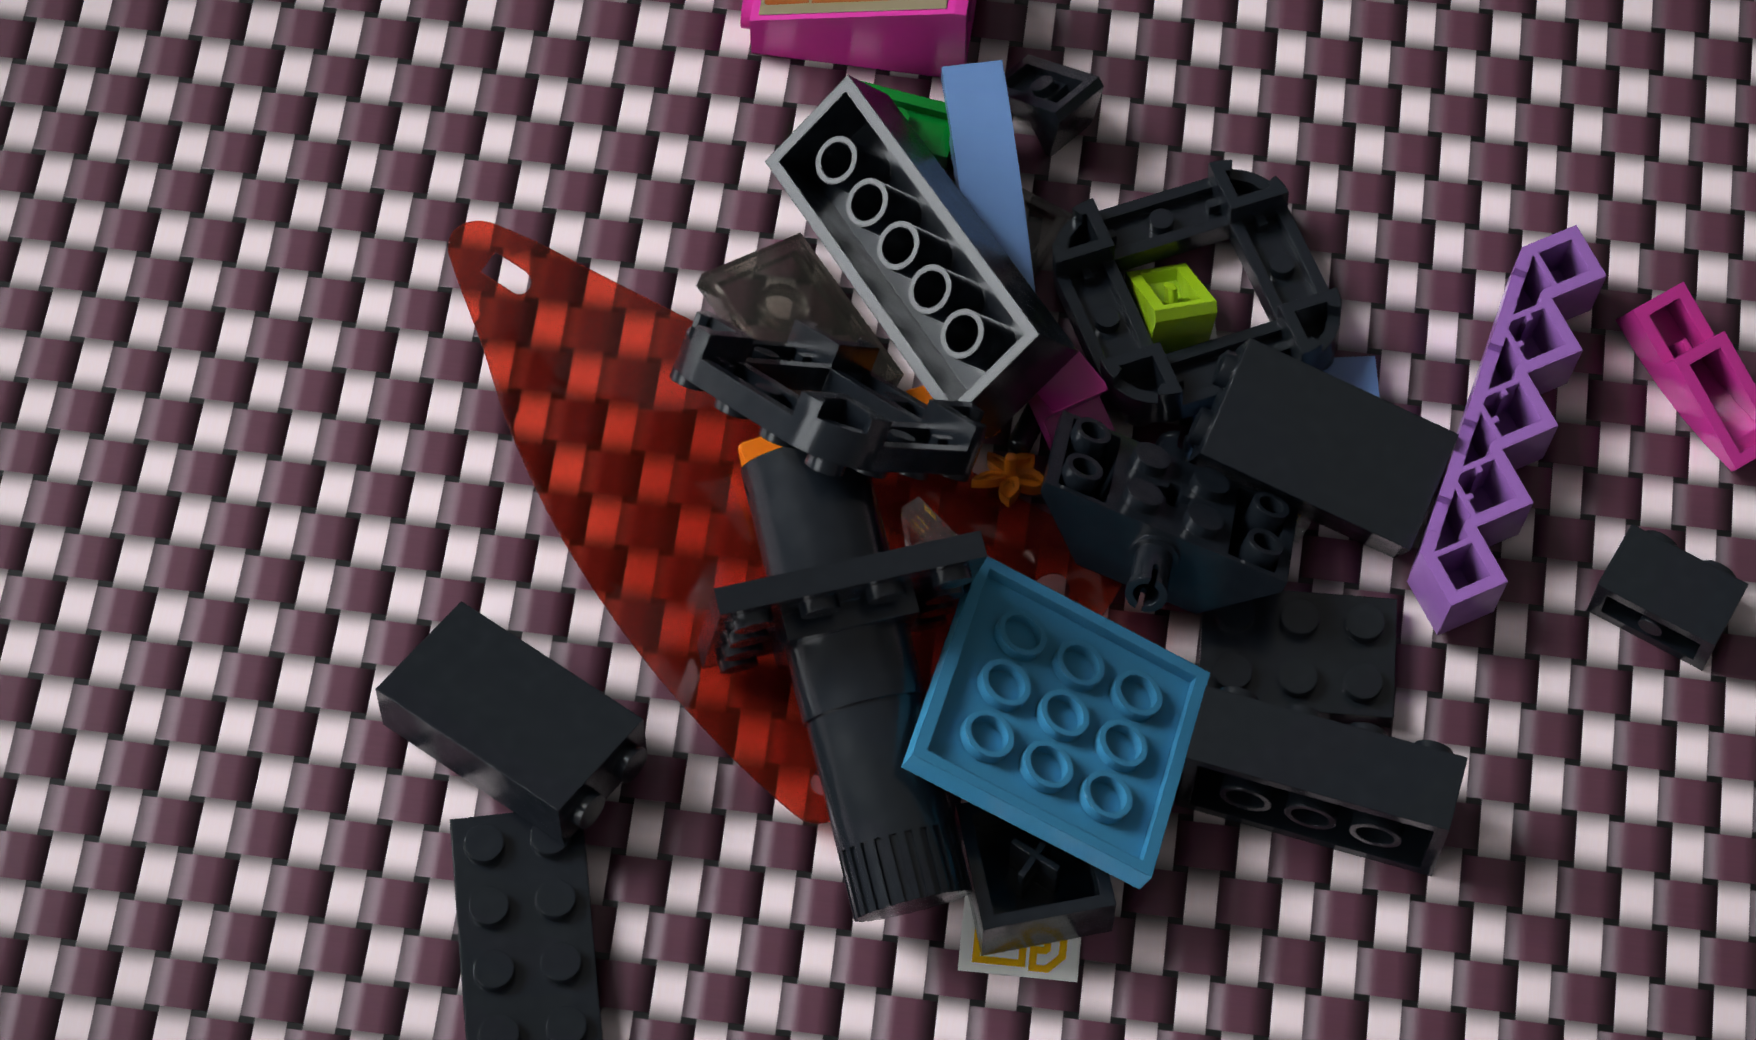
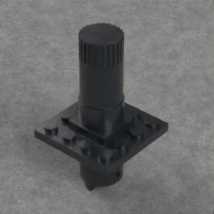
M781 447L750 460L741 468V475L766 577L714 588L697 642L702 669L719 666L721 674L737 673L756 667L759 664L757 657L774 654L777 667L788 665L802 724L808 730L855 922H868L910 914L963 898L971 894L973 890L948 791L901 768L926 697V690L911 632L926 631L947 623L946 615L953 614L960 597L964 595V589L972 583L987 558L981 530L890 550L872 477L846 467L842 477L828 476L813 470L805 464L806 452L797 448Z

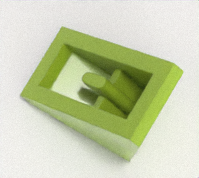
M1186 263L1126 272L1127 288L1153 344L1160 342L1165 354L1210 340L1217 316V301Z

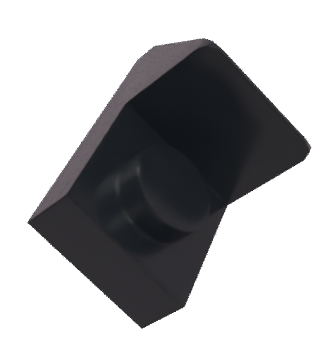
M1029 54L1005 73L1011 114L1030 121L1047 156H1053L1093 121L1104 88L1099 76Z

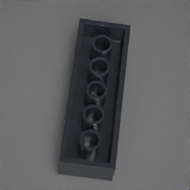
M847 75L765 161L931 397L935 400L971 402L982 409L985 413L981 423L988 426L985 433L986 437L992 438L1079 352L889 95Z

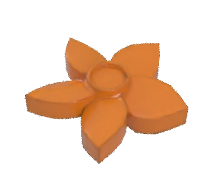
M987 452L986 464L990 471L979 473L972 478L971 488L999 487L1000 501L1007 507H1010L1017 500L1020 493L1027 495L1041 494L1044 476L1035 469V454L1007 453L1004 458L996 453Z

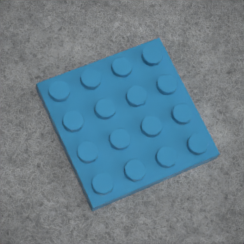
M987 556L972 583L964 589V595L959 599L901 768L1140 890L1153 876L1210 672Z

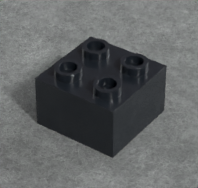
M970 802L956 804L955 823L973 890L968 897L981 956L1112 931L1116 900L1108 873Z

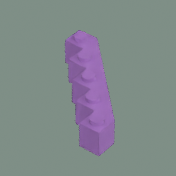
M1577 225L1523 246L1507 281L1457 431L1459 436L1444 469L1407 580L1437 636L1494 612L1508 583L1489 547L1518 535L1531 510L1533 501L1515 470L1542 459L1552 441L1558 424L1541 394L1568 383L1583 349L1566 320L1592 309L1607 277Z

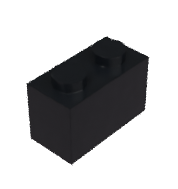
M1631 524L1598 582L1587 611L1703 671L1749 584L1736 578L1733 571L1727 566L1713 560L1703 561L1678 548L1677 544L1667 535L1654 530L1645 531Z

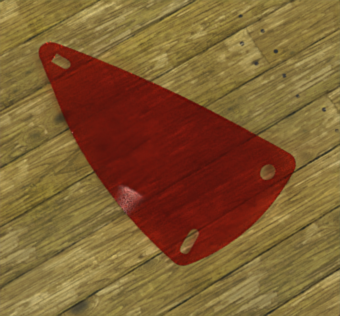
M470 221L460 225L452 232L448 241V254L457 281L481 341L498 399L516 447L546 511L578 567L612 618L649 667L716 743L795 816L809 823L822 824L830 822L824 796L817 794L811 787V780L817 771L808 730L802 724L788 665L777 667L774 654L757 657L759 664L754 668L732 674H721L719 666L702 669L697 648V642L714 588L766 577L741 475L742 467L738 453V447L742 442L761 437L759 435L761 426L750 419H740L721 412L713 405L715 397L705 391L688 389L670 379L669 376L686 331L693 324L692 320L600 275L543 244L502 226L487 221ZM495 252L524 270L530 276L531 285L527 292L515 294L481 272ZM794 390V392L800 396L801 391ZM888 472L884 479L872 477L890 550L933 541L926 534L925 522H931L924 516V503L938 518L939 530L933 525L936 530L934 540L950 537L949 532L957 536L981 530L987 556L1035 581L1048 574L1063 576L1068 581L1070 587L1068 598L1102 616L1122 586L1120 582L1076 565L1052 515L1019 497L1010 507H1007L999 499V487L971 488L972 478L978 475L974 472H971L968 482L955 481L940 474H929L927 480H916L894 472ZM940 523L946 527L948 533L942 530ZM930 529L929 531L927 530L928 534L933 538L932 534L929 533L932 531ZM955 611L953 614L946 615L947 623L940 627L921 632H911L926 694Z

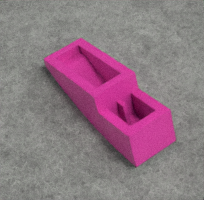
M1683 281L1617 318L1615 321L1657 386L1683 420L1732 472L1756 459V385L1726 332L1723 331L1714 335L1685 282Z

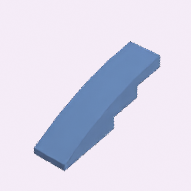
M996 60L941 67V82L950 131L949 146L956 187L1035 292L1021 176L1003 61Z

